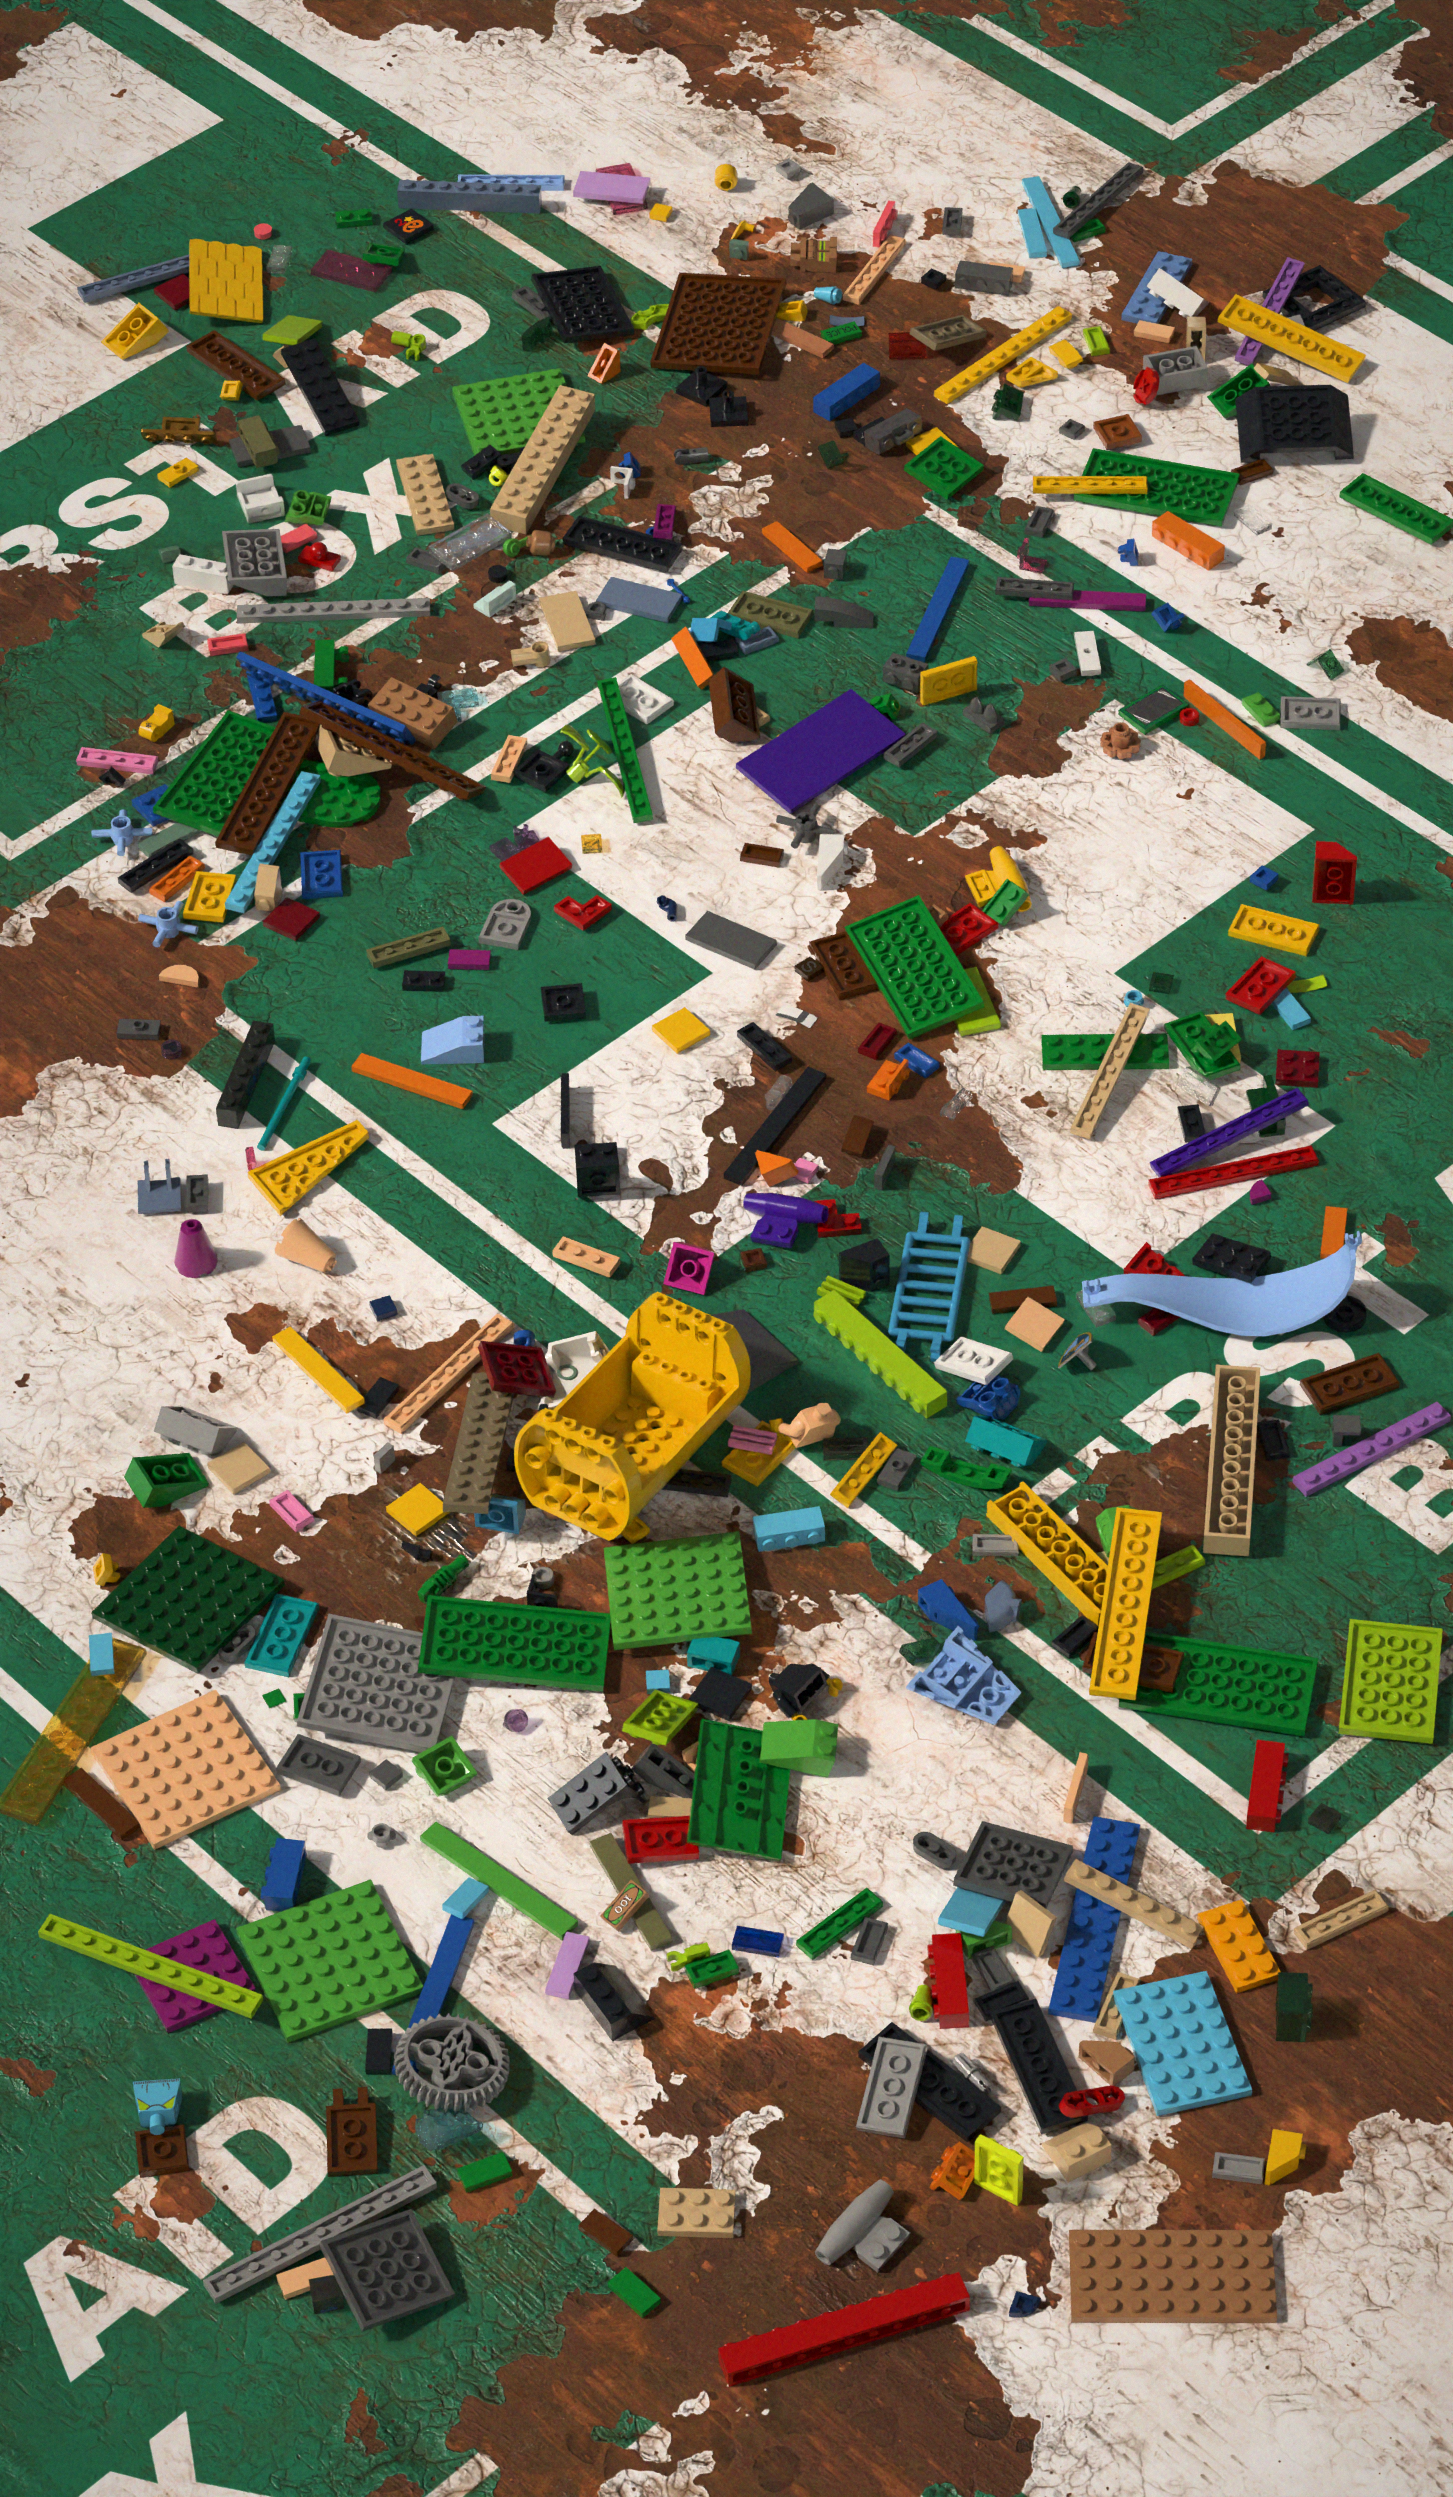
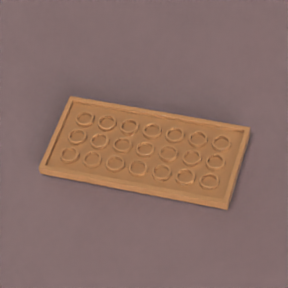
M1069 2230L1071 2323H1277L1272 2230Z

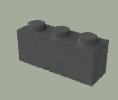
M960 260L955 272V288L1009 295L1013 284V268Z

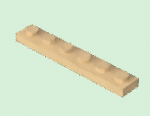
M1078 1859L1074 1860L1063 1881L1191 1949L1203 1931L1204 1926Z

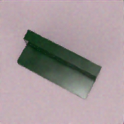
M1272 1075L1263 1076L1262 1088L1246 1091L1251 1111L1279 1097ZM1286 1118L1259 1130V1137L1285 1135Z

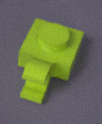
M708 1943L694 1944L684 1949V1953L678 1951L668 1952L666 1954L667 1962L677 1961L671 1963V1971H679L687 1964L709 1957L710 1948Z

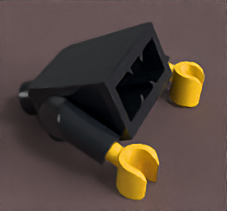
M813 1663L806 1665L789 1664L780 1674L772 1673L769 1677V1684L774 1692V1701L785 1716L792 1720H807L804 1715H797L796 1713H801L827 1685L829 1686V1695L837 1697L839 1690H842L843 1683L838 1678L830 1679L829 1674Z

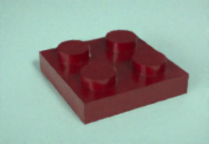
M1278 1049L1275 1085L1318 1088L1320 1052Z

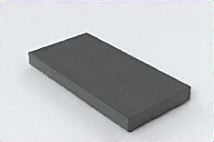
M302 425L268 431V433H272L274 444L277 443L280 454L277 455L278 459L311 452ZM241 438L229 439L237 466L242 467L254 464Z
M706 911L685 935L686 941L754 970L777 946L776 939L710 911Z

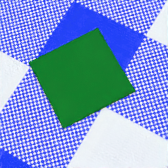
M279 1688L262 1695L269 1708L286 1702Z

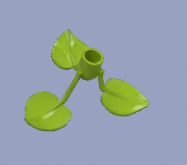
M565 725L560 733L569 735L582 746L578 757L572 763L573 765L566 771L569 777L578 783L584 776L588 778L591 774L601 771L615 784L622 798L624 796V786L609 769L600 766L588 771L590 766L587 762L600 747L607 754L612 753L609 745L593 730L587 729L588 735L598 745L583 760L581 757L585 750L588 751L590 749L577 730L571 725Z

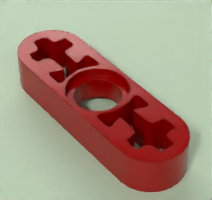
M1113 2085L1068 2092L1063 2096L1059 2109L1065 2116L1070 2118L1117 2111L1125 2100V2094L1119 2087ZM1087 2098L1095 2100L1098 2105L1089 2103Z

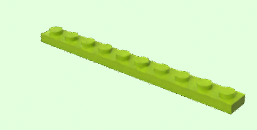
M49 1914L38 1931L39 1937L251 2019L263 2002L262 1994L53 1914Z

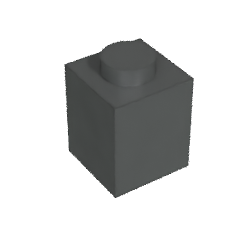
M828 548L824 561V578L843 580L847 567V550Z

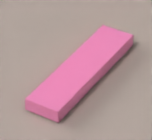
M81 747L76 759L78 766L109 769L112 766L115 770L152 775L159 762L158 756Z

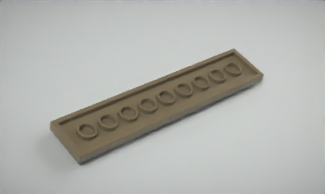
M484 1372L472 1374L443 1500V1512L488 1514L514 1393L492 1391L487 1374Z

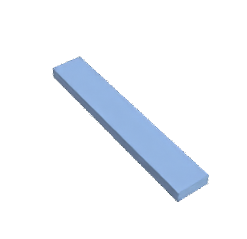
M459 174L457 182L541 185V191H564L565 175Z

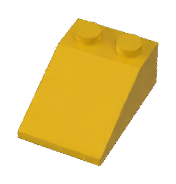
M138 303L101 343L120 359L124 360L156 345L169 330L159 318Z

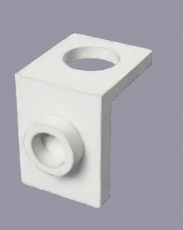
M611 466V483L624 484V499H628L631 490L635 488L633 469ZM622 472L625 478L619 479L615 476V473Z

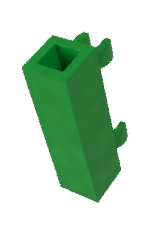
M335 639L315 640L314 685L333 693L335 687L348 682L347 677L335 680L336 660L349 662L348 646H341L336 649Z

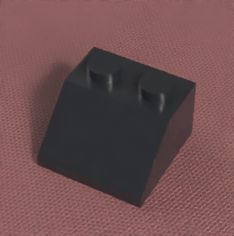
M878 1238L839 1252L840 1281L868 1292L890 1285V1255Z

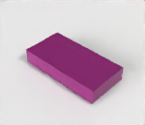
M450 949L448 969L489 970L491 950Z

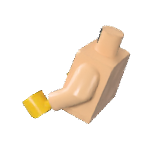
M819 1403L816 1406L801 1410L791 1424L783 1423L782 1418L769 1420L771 1432H780L790 1436L796 1448L833 1437L836 1425L841 1422L839 1414L835 1409H831L829 1403Z

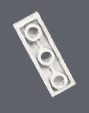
M1094 631L1074 632L1081 676L1101 675Z

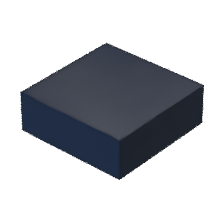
M390 1295L369 1301L370 1308L377 1321L398 1315L397 1308Z

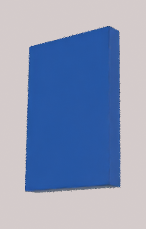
M341 850L301 852L302 899L343 897Z

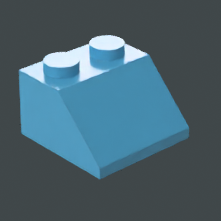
M493 1493L488 1514L474 1513L475 1527L519 1534L526 1516L525 1500Z

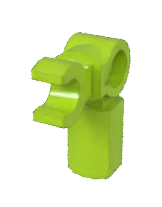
M394 330L391 336L392 344L409 347L406 350V359H409L411 355H415V361H418L420 353L426 349V338L423 334H415L413 336L409 333Z

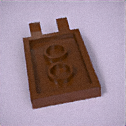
M358 2087V2104L344 2105L343 2088L333 2089V2106H326L328 2177L378 2174L376 2103H369L368 2087Z

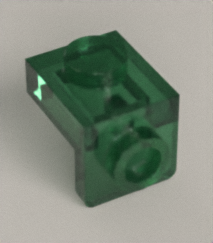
M926 1630L922 1631L918 1641L902 1644L899 1653L912 1666L933 1662L940 1643Z

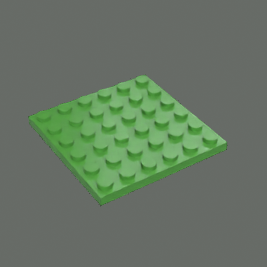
M560 368L452 387V393L474 456L489 445L493 446L501 455H511L520 452V448L526 446L560 385L567 387ZM584 432L577 443L585 442Z
M739 1531L604 1548L614 1650L687 1642L698 1638L752 1634Z
M371 1879L236 1928L237 1935L287 2043L417 1996L422 1992L423 1985Z

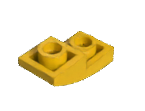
M1065 339L1048 347L1050 354L1056 356L1060 365L1065 368H1074L1083 361L1078 351Z

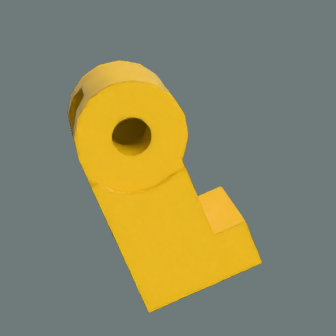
M158 704L150 718L143 721L140 725L139 736L156 742L175 725L173 710Z

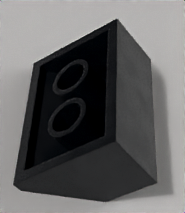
M594 1962L573 1973L576 1993L612 2041L654 2020L652 2013L617 1966Z

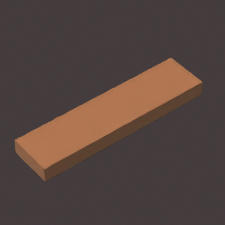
M776 318L771 335L821 358H824L834 349L833 343Z

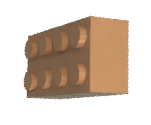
M392 677L368 704L370 710L406 725L416 741L433 749L439 745L458 722L452 706Z

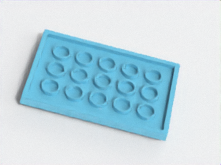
M1207 1971L1113 1991L1119 2015L1121 2014L1123 2026L1157 2116L1252 2096L1251 2085Z

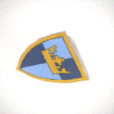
M1085 1332L1078 1335L1064 1352L1058 1368L1060 1369L1074 1356H1077L1092 1370L1097 1365L1088 1355V1345L1092 1343L1093 1334Z

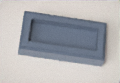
M768 626L760 629L756 634H751V637L747 640L736 638L735 642L743 654L746 655L778 643L779 637Z

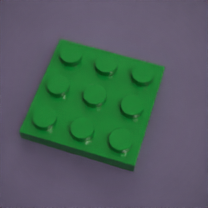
M941 436L904 465L905 472L947 500L981 473L984 468L982 463Z

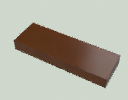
M1054 1286L989 1293V1302L992 1314L1017 1311L1027 1297L1045 1308L1057 1307Z

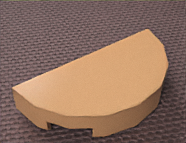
M186 965L170 966L159 975V981L199 987L197 971Z

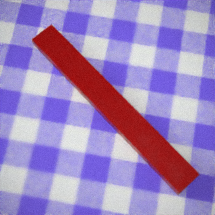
M1312 1145L1149 1179L1148 1185L1156 1200L1317 1166L1319 1159Z

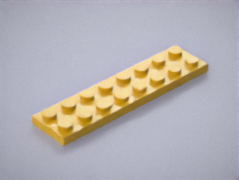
M1237 294L1234 295L1218 317L1219 323L1346 383H1349L1366 358L1365 354Z

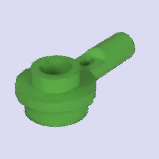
M527 537L521 540L515 538L507 539L503 544V552L509 557H515L519 553L520 548L526 546Z

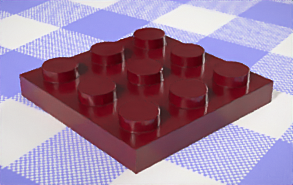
M480 1341L478 1349L492 1391L554 1398L556 1388L542 1348Z

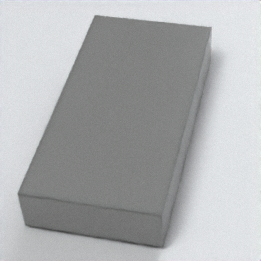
M973 1534V1556H1018V1544L1015 1540L1014 1542L1012 1541L1010 1535Z
M1215 2152L1212 2178L1262 2184L1265 2158Z

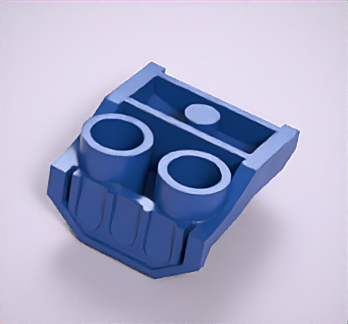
M997 1375L987 1385L974 1382L960 1397L956 1398V1401L962 1407L990 1416L992 1419L1004 1420L1016 1408L1021 1392L1018 1385L1012 1384L1007 1378H1001Z

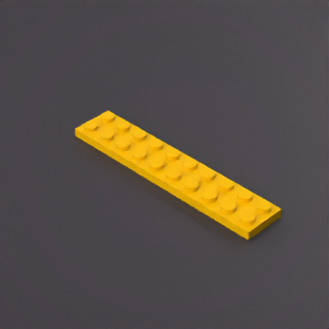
M1116 1508L1089 1695L1136 1700L1162 1512Z

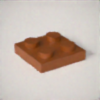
M1129 414L1093 422V428L1106 450L1142 442V435Z

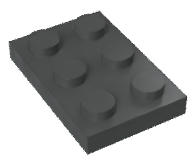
M297 1734L277 1765L276 1771L279 1775L340 1796L361 1763V1757Z

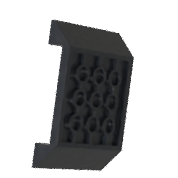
M1333 385L1255 387L1235 399L1241 463L1260 460V453L1334 451L1335 460L1354 459L1348 395Z

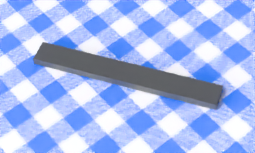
M1128 162L1053 228V234L1069 239L1143 173L1144 167Z

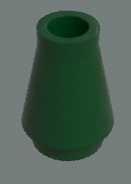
M1073 186L1063 195V203L1066 207L1075 208L1079 205L1080 187Z

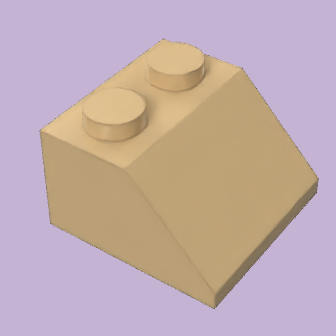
M1084 2122L1042 2143V2147L1068 2183L1111 2162V2143L1098 2126Z

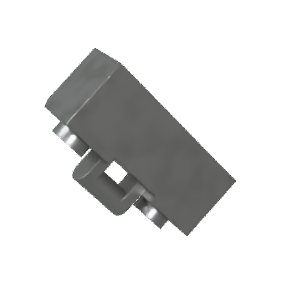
M906 408L864 431L866 448L879 455L896 445L899 446L914 438V435H918L923 431L921 416Z

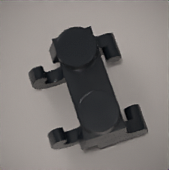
M357 679L347 683L344 682L333 689V693L366 708L368 707V700H364V697L366 696L368 699H371L373 694L369 689L359 690L361 682Z

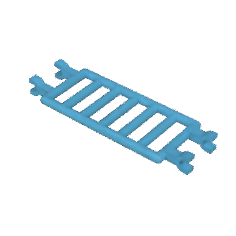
M920 1212L917 1232L910 1231L906 1234L888 1333L891 1336H897L896 1346L904 1353L907 1338L933 1340L930 1349V1361L935 1362L940 1357L942 1341L950 1342L954 1338L971 1240L968 1237L961 1236L963 1216H954L952 1235L927 1233L929 1212ZM915 1240L961 1245L960 1252L913 1248V1242ZM911 1256L955 1260L958 1261L957 1268L910 1264ZM908 1272L953 1276L955 1277V1283L907 1280ZM905 1288L950 1292L953 1294L952 1300L904 1296ZM902 1304L947 1308L950 1311L949 1316L901 1312ZM899 1320L942 1324L947 1325L946 1333L898 1328Z

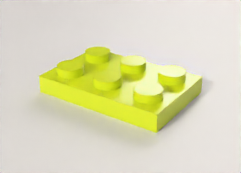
M980 2134L975 2141L974 2183L1018 2206L1023 2195L1024 2157L1016 2150L1000 2145L995 2139L987 2138Z

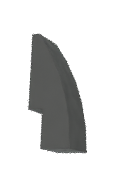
M815 597V621H833L834 627L873 628L874 613L870 610L840 599Z

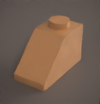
M1082 2040L1079 2043L1078 2057L1109 2085L1116 2086L1134 2072L1135 2057L1130 2049L1124 2048L1120 2043Z

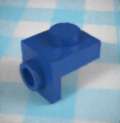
M1168 602L1151 613L1164 632L1180 627L1182 625L1181 621L1185 617L1184 613L1177 615Z

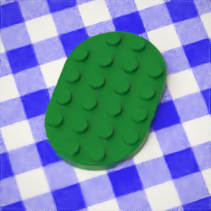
M304 759L280 805L281 807L301 771L320 775L321 782L298 821L325 827L345 828L353 826V823L360 820L365 822L371 818L380 806L381 792L377 781L367 773L348 777L340 775L337 777L328 772L324 763Z

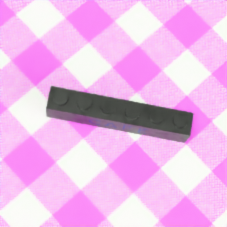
M253 1020L216 1106L218 1126L239 1128L275 1043L274 1026L272 1023Z

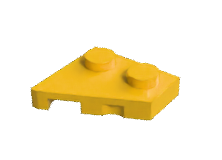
M1030 357L1007 373L1006 380L1021 388L1056 379L1058 371Z

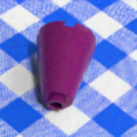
M189 1219L181 1224L174 1258L178 1272L188 1278H200V1275L204 1273L208 1275L212 1273L218 1263L216 1251L203 1225L196 1219Z

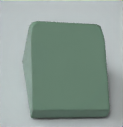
M177 545L158 549L162 563L176 561L179 554H181L180 548Z

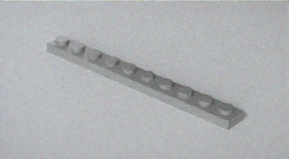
M430 598L237 605V624L430 616Z
M425 2165L204 2279V2287L215 2304L320 2250L319 2245L322 2240L370 2224L437 2189V2183Z

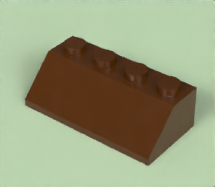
M723 667L709 680L715 734L728 742L758 740L760 738L754 685L728 668Z

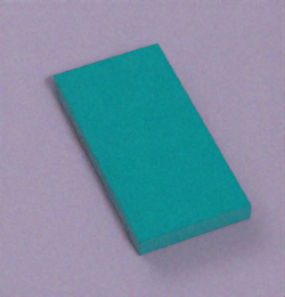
M276 1594L244 1662L245 1668L289 1678L318 1613L319 1603Z

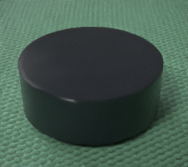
M502 565L490 567L488 570L489 580L495 583L505 581L507 579L506 567Z

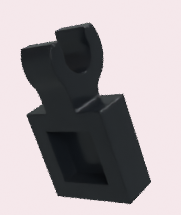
M433 674L429 678L427 685L421 683L416 689L436 698L438 696L437 690L442 686V684L438 683L441 677Z

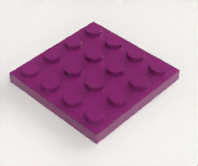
M215 1919L145 1949L256 1992V1988ZM134 1974L167 2033L224 2009Z

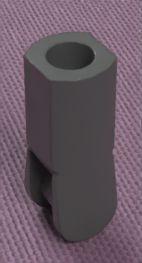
M707 447L676 449L674 451L675 463L678 465L709 461Z

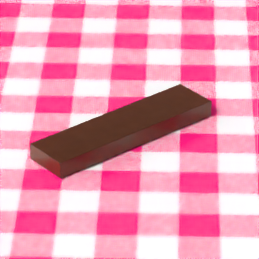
M83 1768L78 1769L63 1780V1785L121 1840L140 1828L139 1821Z

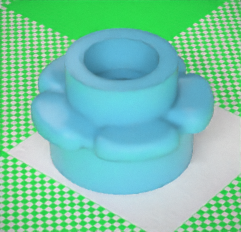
M1137 990L1128 991L1124 997V1004L1127 1007L1130 1003L1139 1006L1144 1004L1142 994Z

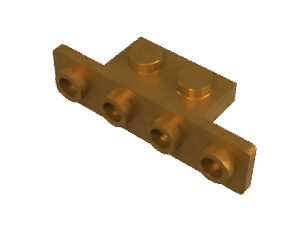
M163 417L162 429H141L143 439L148 442H155L156 440L168 443L183 441L184 443L201 442L203 444H211L212 442H217V436L214 431H200V418Z

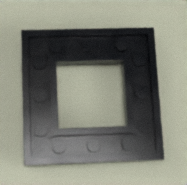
M1319 265L1300 274L1281 313L1287 318L1301 315L1305 327L1316 331L1365 308L1366 301ZM1318 287L1334 300V302L1310 312L1293 297ZM1271 288L1263 291L1262 298L1266 299Z

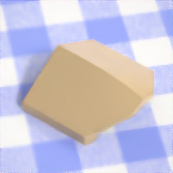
M160 622L144 632L142 636L159 648L173 639L185 625L183 622L176 625Z

